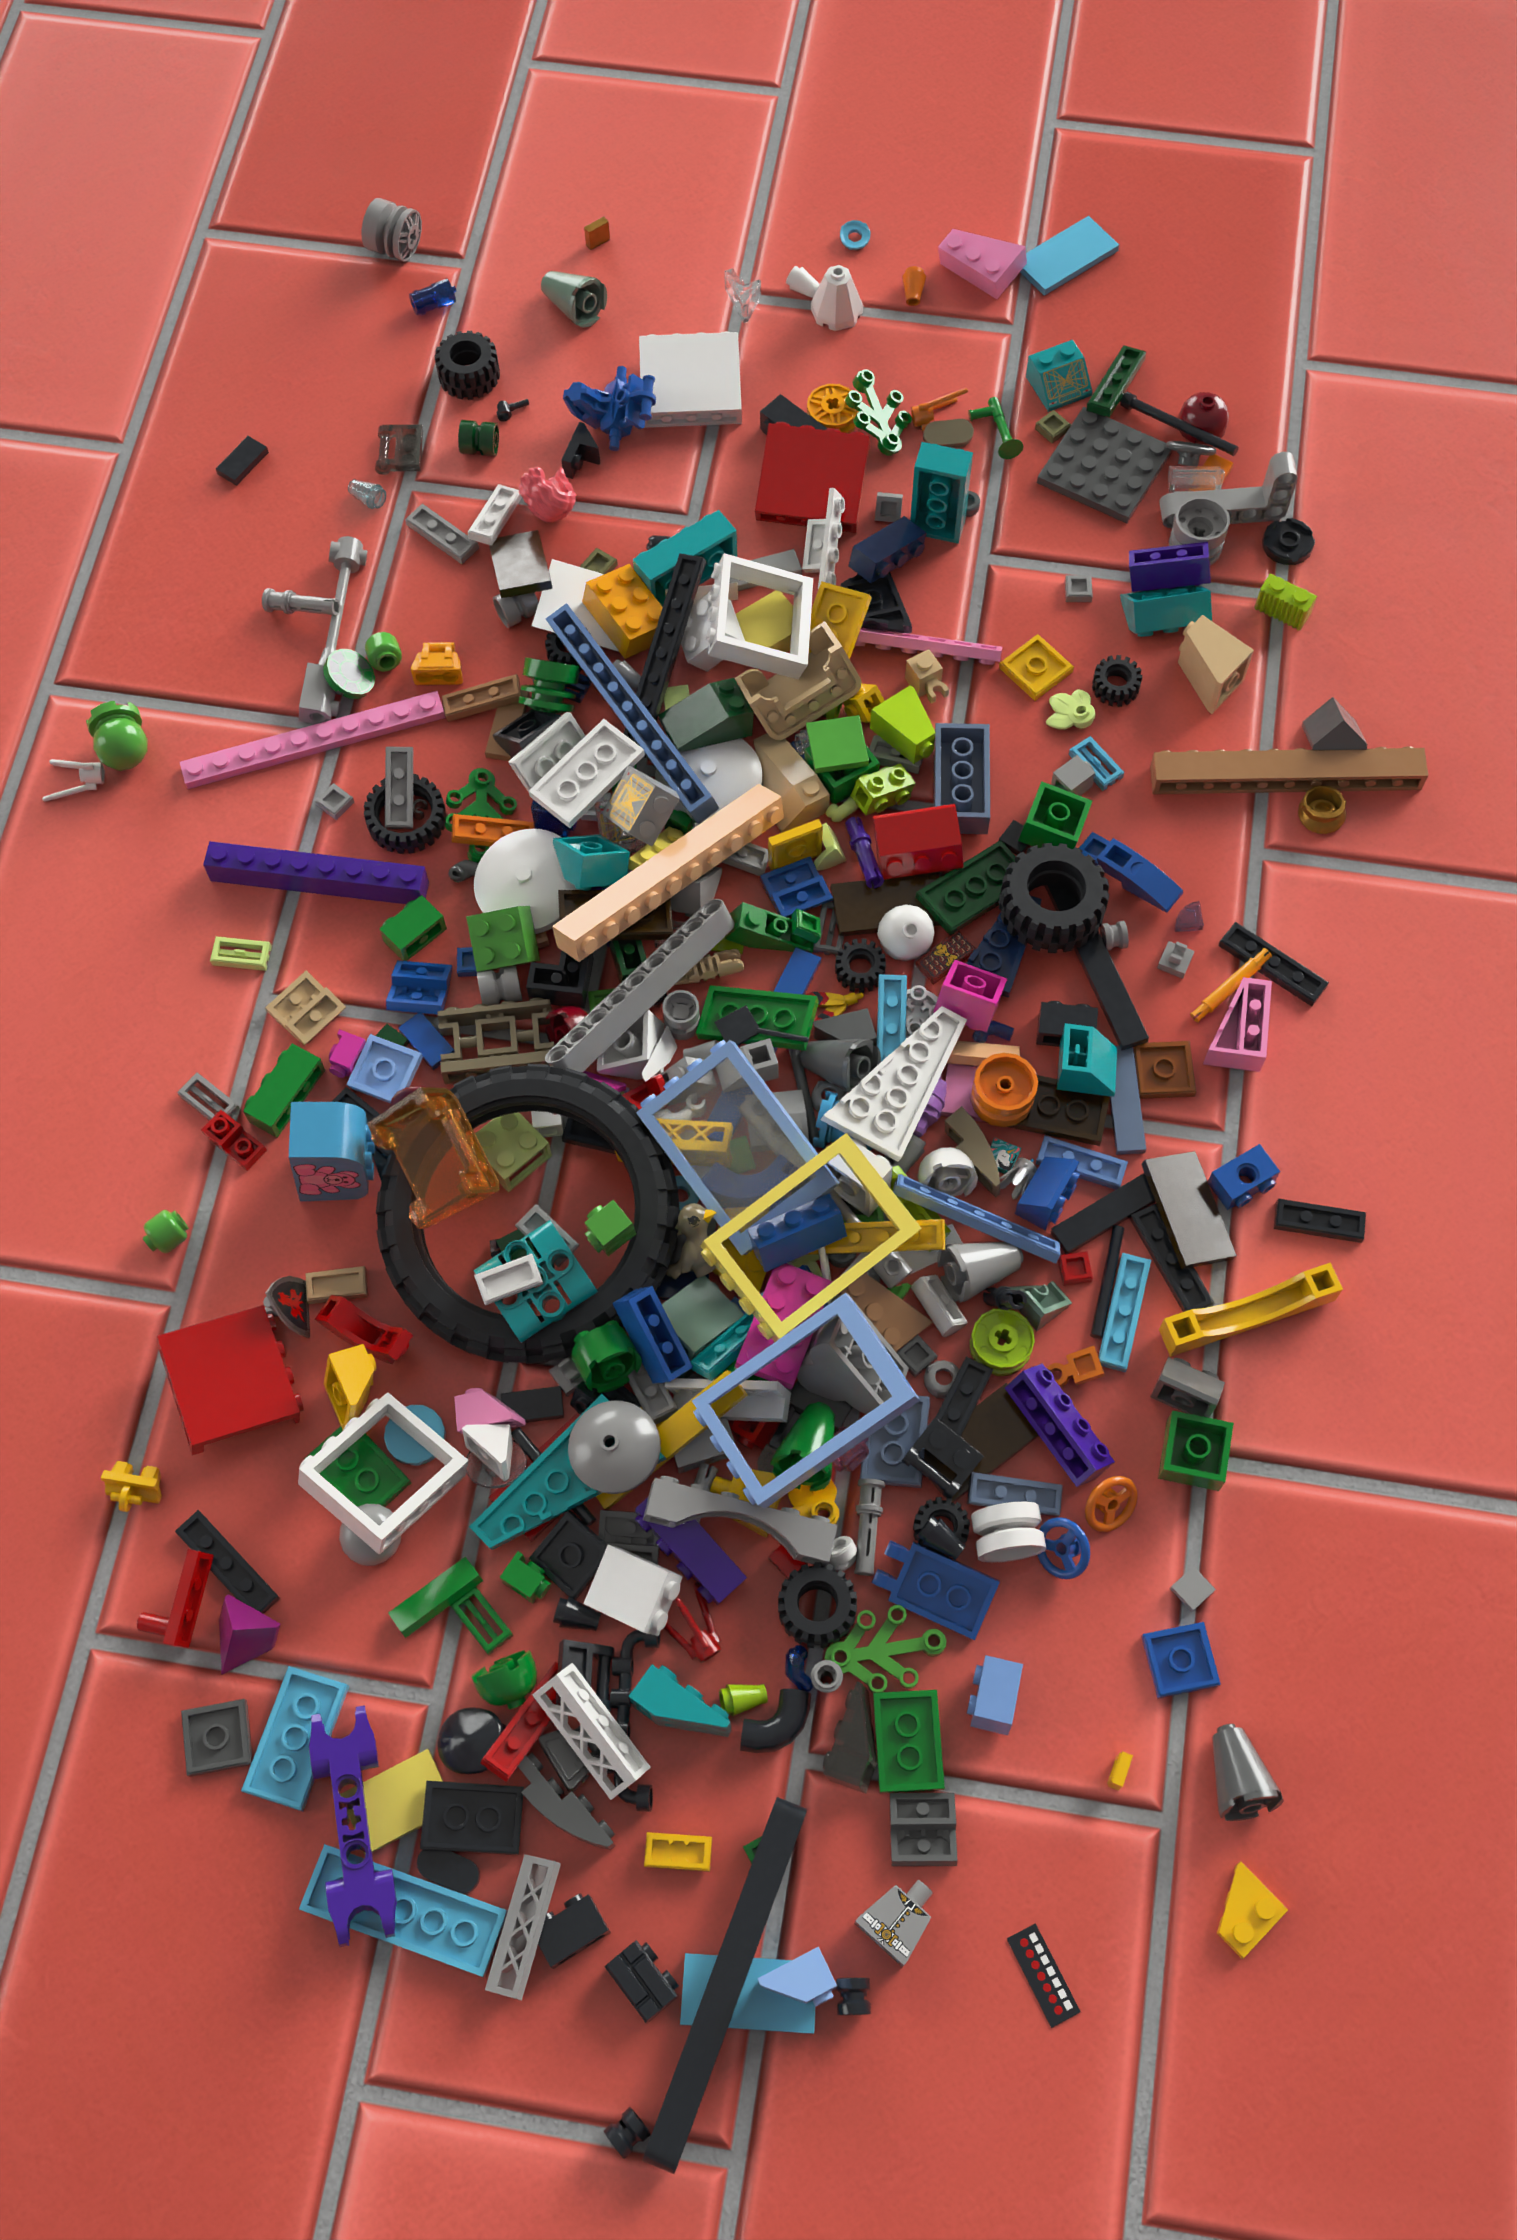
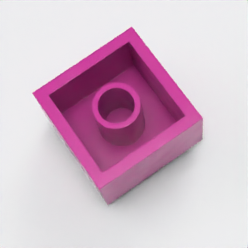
M954 960L943 982L933 1013L943 1006L967 1019L965 1025L970 1029L987 1032L1001 999L1007 978Z

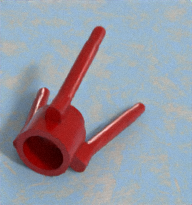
M695 1583L693 1587L709 1634L706 1629L700 1631L680 1598H676L675 1603L694 1633V1636L690 1639L693 1645H690L668 1623H666L664 1629L688 1652L692 1660L698 1658L700 1663H703L722 1650L718 1644L722 1640L715 1630L705 1600L697 1591L700 1586L698 1583Z

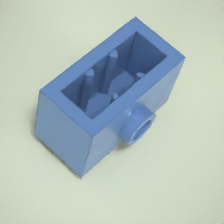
M985 1655L982 1666L976 1665L972 1684L978 1685L976 1696L970 1695L967 1714L972 1715L971 1727L1008 1736L1013 1723L1023 1664Z

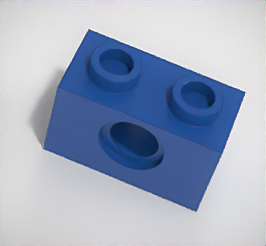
M1258 1144L1214 1170L1208 1179V1185L1227 1210L1234 1206L1241 1208L1253 1199L1252 1195L1259 1191L1264 1194L1276 1185L1275 1181L1280 1170L1262 1146ZM1239 1176L1248 1177L1252 1183L1241 1181Z

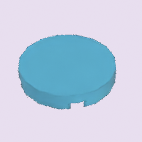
M424 1405L406 1406L408 1410L445 1439L446 1430L443 1421L433 1409ZM389 1419L385 1426L384 1440L388 1451L397 1461L419 1466L435 1458V1456Z

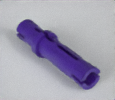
M851 817L845 822V827L851 838L849 842L851 849L855 851L867 886L872 888L873 884V888H877L883 884L884 879L871 849V838L865 832L861 818Z

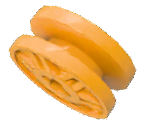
M840 384L819 386L811 392L807 401L808 415L826 428H834L844 433H851L855 430L856 426L853 419L857 415L858 410L846 404L845 398L851 390Z

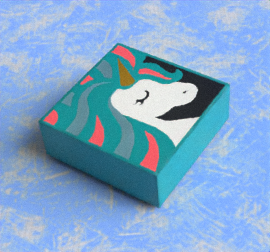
M995 1137L990 1146L998 1172L1007 1173L1014 1167L1021 1148Z

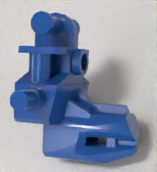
M618 366L615 380L606 385L604 391L592 389L581 382H573L569 389L564 390L563 400L571 414L594 429L600 427L604 433L608 434L610 439L609 449L611 451H618L621 438L630 435L633 426L643 429L645 421L652 418L651 407L656 404V396L653 394L654 376L644 375L642 380L635 374H631L627 383V368Z

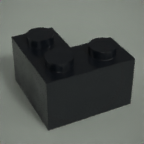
M561 951L559 965L531 962L526 985L529 1000L543 998L550 999L551 1005L585 1008L594 961L593 953L580 962L564 951Z

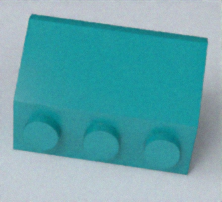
M1200 585L1120 594L1128 628L1139 637L1151 636L1153 631L1163 630L1164 633L1177 632L1179 627L1187 626L1191 621L1195 623L1202 615L1212 621L1211 591Z

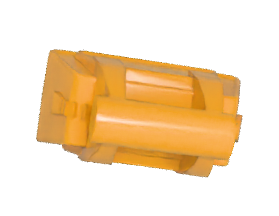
M454 642L423 643L422 652L417 654L411 666L414 684L458 685L463 683L461 662L457 652H455Z

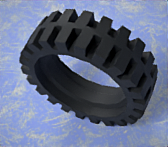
M413 774V795L426 799L431 806L432 813L422 827L412 832L404 833L389 831L380 822L379 814L385 806V778L380 781L381 787L376 784L372 788L373 793H368L367 802L365 801L364 817L372 838L375 842L377 841L380 847L384 848L386 846L387 851L390 852L396 849L398 854H404V850L407 849L409 854L415 853V847L422 851L426 849L425 843L431 846L435 843L434 837L439 839L442 835L441 830H444L446 821L445 804L439 789L437 790L433 782L429 783L425 777H422L420 780L417 774Z

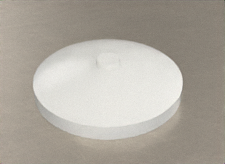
M743 739L680 752L719 806V809L705 820L756 785H762L760 760L753 748ZM656 769L655 780L669 787ZM679 800L674 810H681L687 813L692 818L694 825L696 821Z
M524 829L512 832L496 841L485 852L475 872L474 893L481 911L486 913L516 906H530L535 934L552 929V926L559 922L558 890H579L575 888L574 884L564 879L553 846V838L562 837L547 830Z

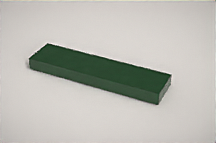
M1123 345L1088 401L1086 411L1110 417L1145 361L1146 352Z

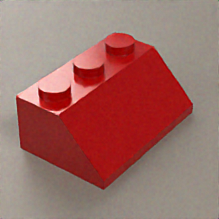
M955 804L873 816L878 866L884 880L964 868L962 841Z

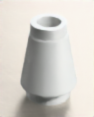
M795 266L786 279V284L790 286L791 290L811 298L814 297L820 285L803 267Z

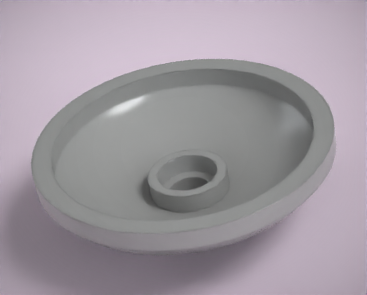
M625 1401L603 1402L587 1410L574 1425L568 1444L569 1460L575 1474L590 1488L608 1494L624 1493L645 1482L654 1471L661 1450L660 1435L654 1421L643 1409ZM609 1438H615V1444L612 1447H606L605 1445L606 1440Z

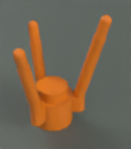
M964 388L928 403L911 407L914 427L921 426L923 432L930 421H934L933 410L957 402L958 399L956 397L967 393L968 389Z

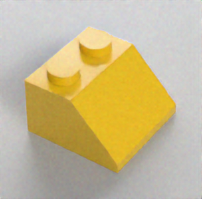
M364 1344L328 1354L323 1385L342 1429L352 1418L359 1417L368 1400L370 1387L373 1386V1373L376 1371V1362L371 1353L367 1354Z

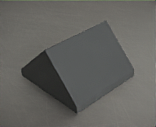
M1334 697L1329 699L1302 723L1312 750L1367 749L1368 744L1356 720Z

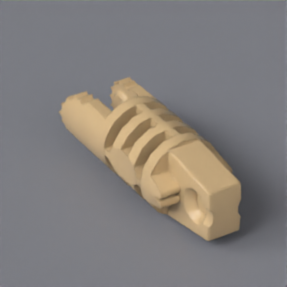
M730 949L716 952L713 956H710V954L706 955L675 985L698 983L701 979L707 981L710 978L715 979V976L718 975L723 977L744 970V964L740 960V951Z

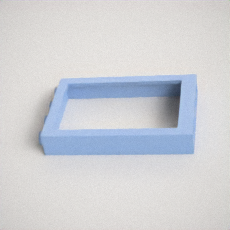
M846 1293L692 1400L697 1408L693 1411L695 1417L703 1427L706 1425L709 1427L713 1434L710 1440L714 1447L720 1453L724 1451L730 1460L726 1463L728 1469L736 1479L740 1477L746 1487L743 1489L745 1496L752 1505L757 1503L758 1506L763 1508L773 1504L920 1401L853 1299ZM839 1316L892 1397L762 1487L714 1412L711 1404L829 1321Z

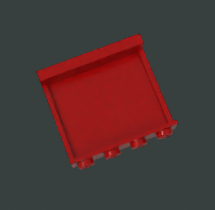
M785 422L769 423L755 506L756 520L807 527L808 519H826L829 488H835L845 501V510L841 513L840 521L842 531L857 533L868 450H870V436L859 431L844 433L834 428L820 430L810 425L796 427L790 426Z
M264 1305L157 1335L158 1349L192 1456L204 1452V1445L292 1418L295 1424L300 1421V1412L304 1411L303 1403L299 1393H293L291 1384H295L290 1366H284L282 1358L286 1357L282 1341H276L273 1331L277 1330L272 1313H266Z

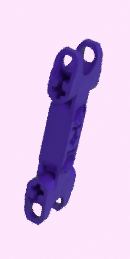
M365 1705L356 1707L355 1727L350 1735L342 1739L332 1738L326 1734L321 1714L311 1715L309 1753L313 1779L331 1776L343 1879L325 1882L328 1911L336 1930L339 1947L349 1946L350 1923L355 1915L362 1911H373L379 1915L386 1938L395 1936L397 1898L393 1870L374 1872L362 1770L379 1767L376 1740L367 1718ZM345 1785H355L357 1791L352 1797L344 1798L340 1795V1791ZM347 1809L354 1810V1815L358 1822L354 1830H350L348 1827L350 1820ZM354 1850H362L366 1853L364 1860L359 1864L348 1862V1856Z

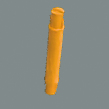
M1263 948L1261 952L1254 958H1250L1206 999L1202 1000V1004L1190 1013L1192 1018L1198 1014L1194 1021L1200 1022L1209 1012L1212 1013L1214 1009L1238 989L1243 977H1252L1267 960L1272 958L1271 953L1269 952L1264 956L1268 950Z

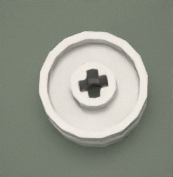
M1034 1502L997 1504L979 1509L971 1515L973 1532L983 1536L976 1541L978 1560L982 1562L1014 1561L1038 1555L1046 1550L1044 1533L1035 1529L1041 1522L1039 1505Z

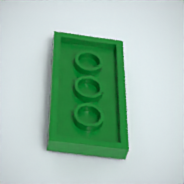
M710 985L696 1035L698 1039L724 1040L715 1021L746 1005L759 1028L809 1038L819 1001L817 996ZM758 1034L742 1043L751 1044L770 1038L773 1047L806 1051L808 1042Z

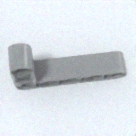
M1280 452L1270 459L1262 487L1177 492L1164 495L1159 500L1163 525L1167 528H1173L1175 514L1179 505L1194 497H1208L1218 501L1229 513L1230 524L1282 519L1287 514L1298 480L1293 455L1289 452Z

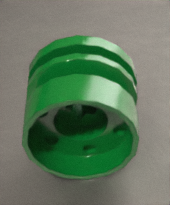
M525 657L522 675L534 679L533 685H521L520 689L532 692V696H519L518 703L524 704L533 710L549 713L574 712L575 705L563 703L564 697L576 699V694L566 691L565 686L578 684L580 666Z

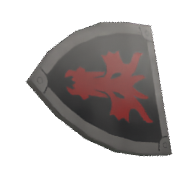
M293 1276L279 1278L265 1292L266 1297L263 1304L266 1313H272L273 1317L278 1316L289 1329L309 1338L310 1321L306 1281Z

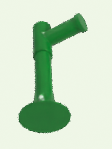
M992 397L988 400L989 407L968 410L970 421L993 416L1003 442L998 449V454L1001 458L1012 459L1023 451V443L1018 439H1013L1010 435L997 397Z

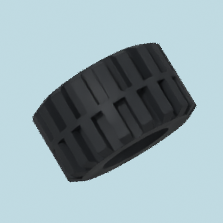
M459 331L456 332V335H448L447 340H442L440 346L435 350V363L439 382L443 390L448 391V394L452 397L457 395L458 399L468 397V400L476 396L478 398L483 397L484 393L489 394L492 391L491 387H496L498 384L497 380L500 378L497 351L494 343L490 341V338L487 336L483 337L482 333L479 332L474 334L472 331H467V333Z
M814 1562V1566L808 1567V1564L801 1565L799 1571L794 1569L790 1573L788 1580L785 1579L782 1583V1589L779 1591L778 1596L779 1619L781 1625H784L788 1636L792 1635L795 1638V1642L800 1645L804 1642L809 1648H814V1645L826 1648L829 1643L840 1642V1638L842 1636L845 1637L849 1633L851 1625L853 1626L857 1610V1595L853 1590V1583L850 1579L847 1580L845 1578V1573L841 1569L837 1572L834 1570L833 1565L827 1564V1567L821 1566V1562ZM814 1589L828 1592L836 1601L835 1613L829 1619L820 1622L805 1618L799 1610V1600L806 1592Z

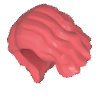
M539 467L530 468L529 473H525L520 478L519 494L523 497L529 510L545 523L562 520L573 509L576 502V493L572 489L571 483L568 482L563 468H560L556 475L549 478L548 481L545 480L544 472Z

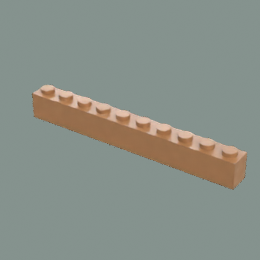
M1411 746L1403 748L1377 747L1375 749L1306 750L1304 748L1253 751L1251 749L1225 751L1220 749L1201 752L1197 750H1189L1187 752L1164 750L1154 752L1150 765L1152 794L1307 792L1316 786H1330L1338 791L1422 790L1428 778L1425 749Z

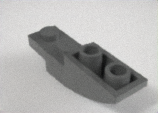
M532 1752L525 1756L518 1767L531 1782L521 1792L529 1802L551 1823L569 1835L596 1847L608 1850L613 1849L615 1844L611 1838L615 1833L604 1820L597 1823L590 1813L594 1810V1807L583 1794L577 1798L571 1791L565 1798L561 1799L560 1796L564 1791L553 1778H550L548 1781L545 1780L539 1772L544 1766Z

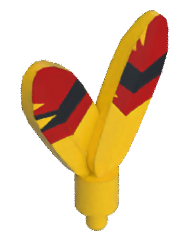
M827 992L805 994L817 996L819 1001L818 1007L826 1008L815 1021L842 1015L847 1006L858 1003L857 1000L864 997L863 993L855 995L854 992L844 996Z

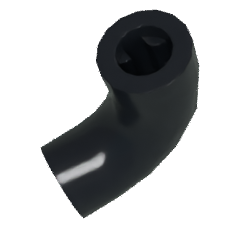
M781 1689L778 1708L773 1717L768 1720L744 1719L740 1751L752 1753L775 1752L791 1744L805 1727L810 1711L812 1694L798 1689Z

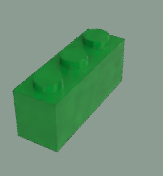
M293 1043L287 1050H284L278 1057L277 1065L272 1072L267 1073L262 1079L259 1090L255 1095L250 1096L245 1103L243 1112L249 1123L278 1138L290 1121L291 1102H303L325 1072L321 1059Z

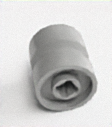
M535 593L501 598L500 594L493 597V604L497 614L507 628L520 623L522 616L525 618L534 616L539 603Z
M516 965L500 968L499 973H495L493 970L477 972L482 1004L488 1006L498 1005L501 1000L523 1001Z
M685 990L669 993L662 1004L664 1027H669L674 1039L687 1040L694 1037L700 1020L699 1002L696 996Z

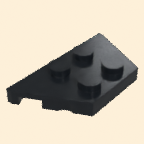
M890 572L884 578H879L872 583H869L858 573L856 576L841 583V587L863 592L872 597L861 628L912 633L911 621Z

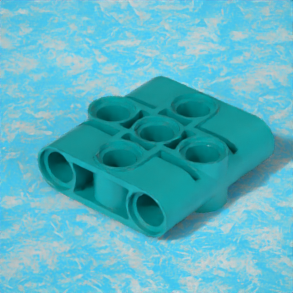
M551 1220L522 1239L510 1242L505 1250L473 1270L475 1274H479L503 1265L500 1261L502 1258L507 1263L511 1262L513 1253L519 1249L527 1251V1255L533 1254L539 1273L543 1276V1284L537 1288H530L517 1293L518 1298L512 1305L503 1304V1299L494 1302L521 1343L550 1323L561 1320L568 1311L598 1292ZM531 1240L541 1255L540 1259H537L527 1244L528 1241ZM560 1257H565L569 1260L568 1267L563 1271H557L553 1268L554 1262ZM558 1285H561L572 1303L569 1305L557 1289ZM548 1300H559L560 1307L556 1312H545V1304ZM531 1303L535 1304L545 1321L542 1323L531 1308Z

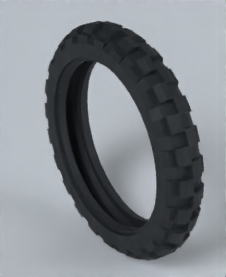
M528 1064V1066L511 1067L509 1065L490 1069V1072L476 1077L472 1075L454 1084L452 1089L441 1096L438 1094L426 1104L413 1122H409L398 1138V1144L392 1155H389L382 1173L383 1179L377 1195L376 1206L378 1224L376 1232L386 1271L394 1288L412 1313L433 1333L451 1345L465 1352L505 1363H548V1361L569 1358L575 1346L574 1338L580 1332H590L612 1320L617 1321L620 1326L624 1327L612 1303L635 1289L653 1286L656 1291L660 1287L675 1251L677 1233L679 1231L675 1228L680 1208L674 1169L666 1152L636 1112L639 1109L624 1098L620 1092L604 1082L601 1083L588 1077L585 1073L569 1068L565 1070L544 1064ZM528 1111L549 1112L572 1118L588 1126L604 1138L621 1158L629 1173L634 1192L635 1213L633 1226L636 1235L629 1240L621 1261L609 1278L597 1289V1293L568 1311L561 1320L550 1323L521 1343L502 1314L482 1309L458 1295L443 1280L430 1257L426 1245L423 1224L424 1202L428 1186L438 1164L451 1147L465 1134L477 1126L503 1115ZM542 1315L537 1316L541 1323L545 1321Z

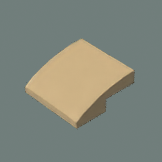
M306 970L265 1007V1010L291 1035L306 1045L335 1019L346 1006Z

